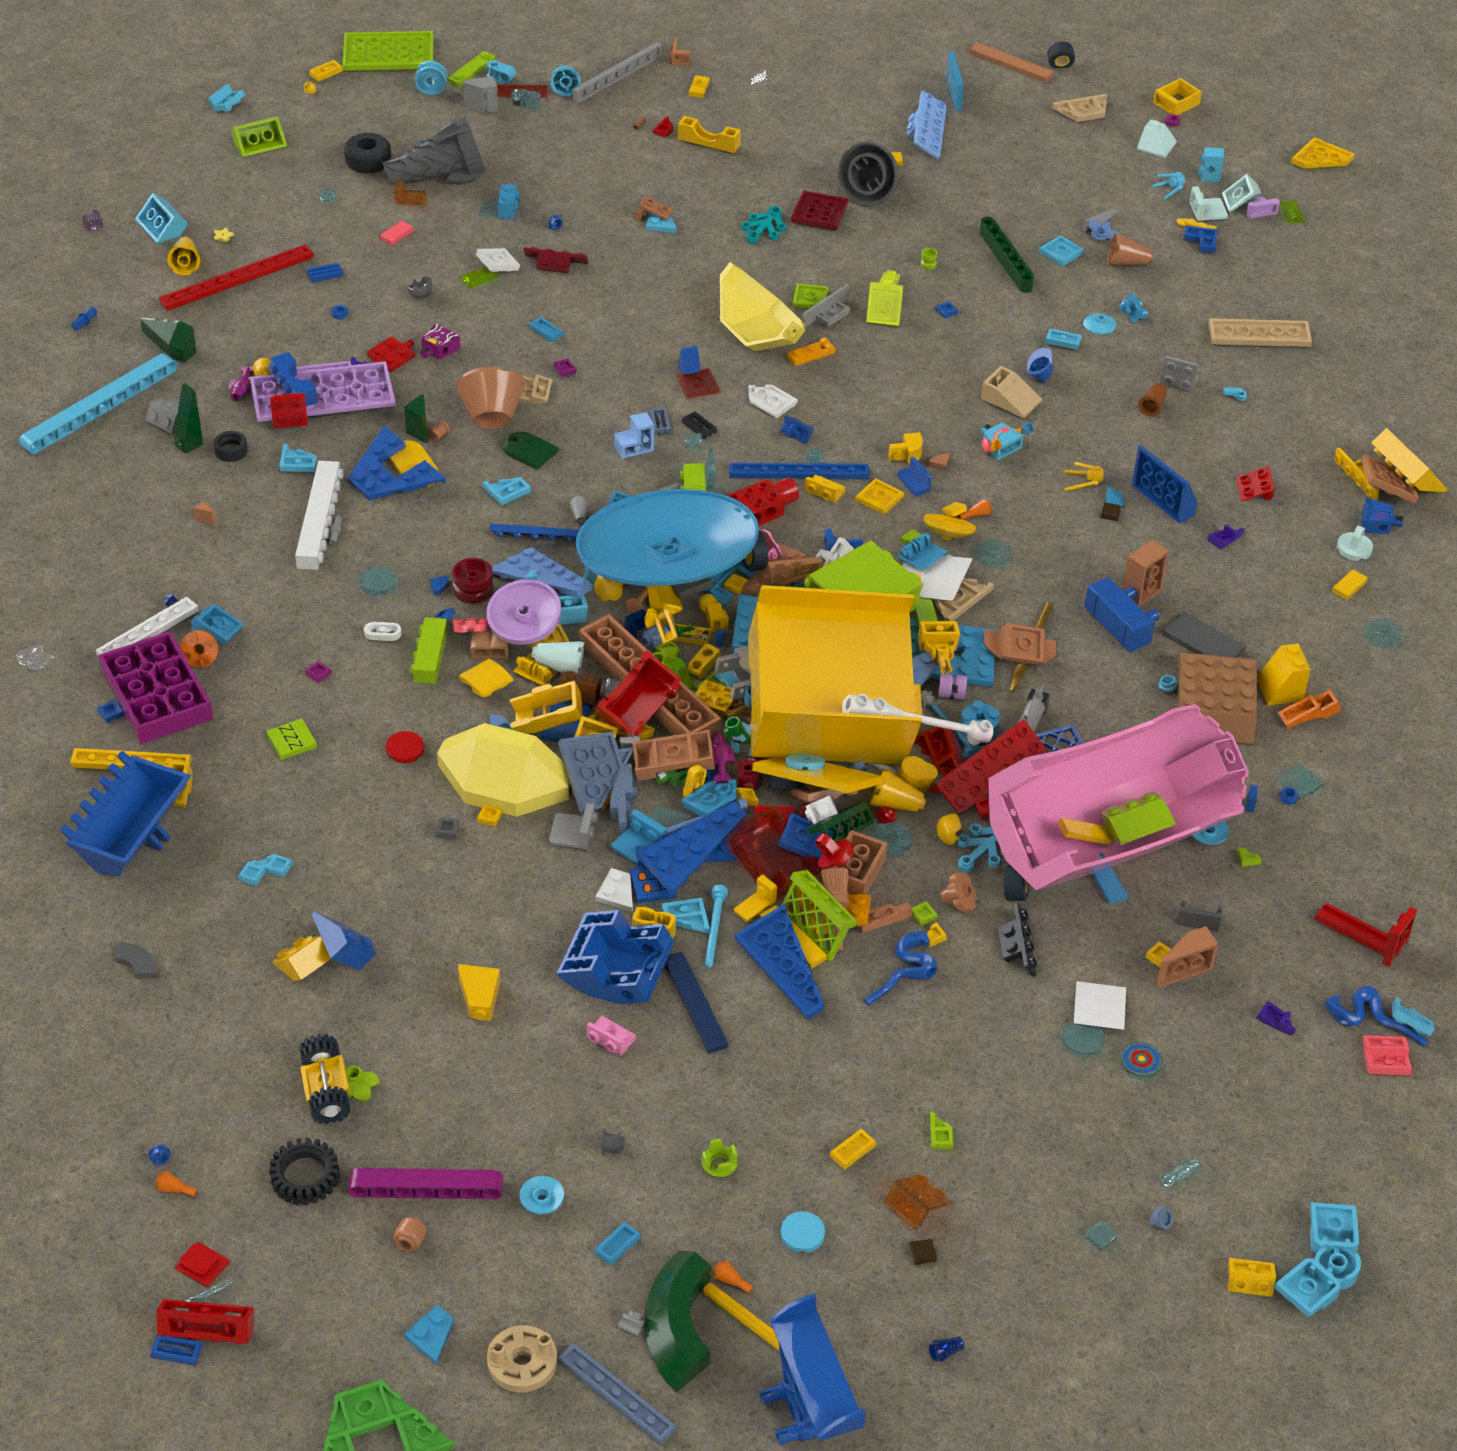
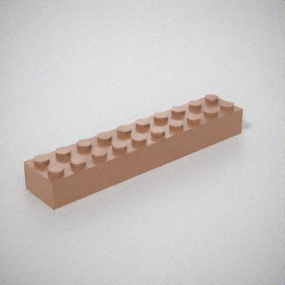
M610 614L579 629V641L585 642L584 650L615 680L623 681L631 672L633 666L641 660L640 656L647 650ZM680 682L681 689L675 696L671 694L653 716L672 735L710 730L711 739L713 740V734L721 732V718L683 682Z

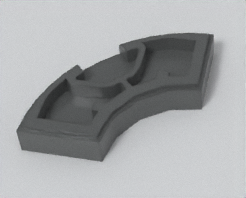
M117 942L116 963L130 966L135 973V978H157L154 960L146 950L131 943Z

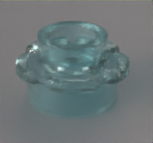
M816 448L809 450L807 454V460L810 463H820L824 459L822 451Z

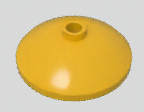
M925 514L923 518L925 524L934 533L941 535V538L951 541L952 538H963L972 535L976 531V526L972 523L952 516Z

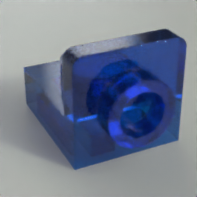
M644 609L625 617V625L623 627L636 640L638 630L646 627L644 621L646 611Z

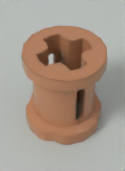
M441 420L437 426L427 431L428 437L432 441L438 442L442 436L450 433V427L445 421Z

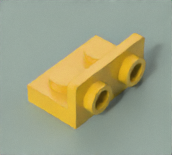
M816 474L812 478L806 477L805 479L806 492L836 503L846 491L845 486Z
M1229 1258L1228 1291L1273 1296L1276 1281L1274 1263Z

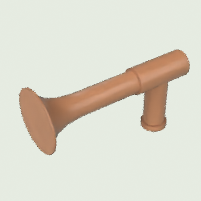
M647 586L644 587L636 599L630 598L626 601L628 611L637 615L643 612L642 602L648 595Z

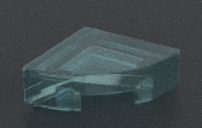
M701 433L684 436V441L689 451L697 449V446L701 443Z

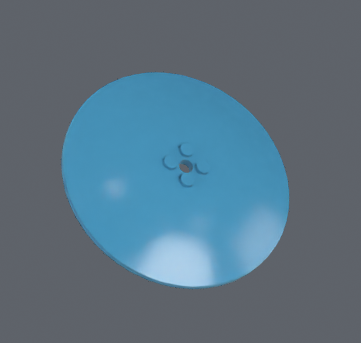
M692 489L653 491L619 500L592 515L578 532L576 549L582 563L588 569L606 579L641 586L683 584L711 577L743 560L752 551L758 540V522L748 507L722 494Z

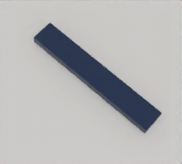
M683 951L668 955L665 962L666 969L707 1053L710 1054L728 1048V1042Z

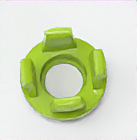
M721 1139L711 1140L709 1149L702 1153V1167L705 1172L714 1177L731 1175L738 1166V1153L735 1145H731L728 1148L722 1145ZM716 1158H724L727 1161L726 1163L718 1164L717 1168L712 1166V1161Z

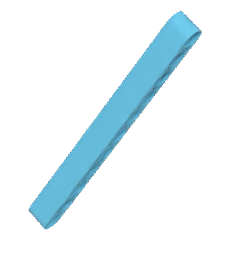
M159 354L25 432L19 438V445L31 454L38 453L174 373L178 367L177 362L166 354Z

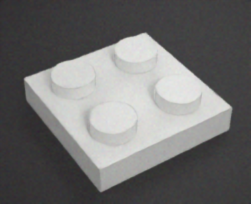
M505 248L477 249V257L490 271H519L520 264Z

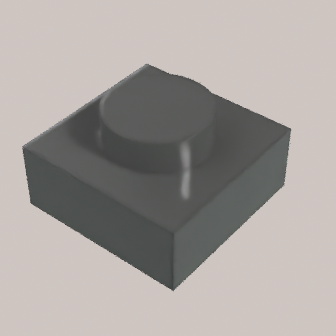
M439 818L436 838L456 839L459 819Z

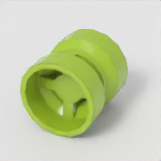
M933 248L922 250L921 267L923 269L932 270L936 268L937 250Z

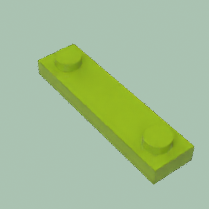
M485 51L481 52L448 77V83L461 87L463 80L472 79L487 67L489 61H495V55Z

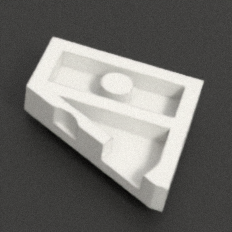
M611 868L595 896V901L632 912L630 874Z

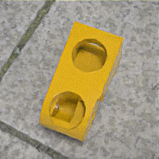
M706 643L690 661L687 669L688 673L703 679L708 671L716 665L717 658L721 657L720 650Z

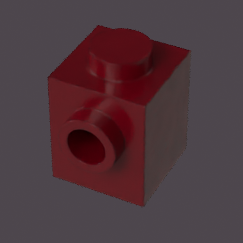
M757 760L738 761V788L758 790V772L752 771L753 763L757 762Z

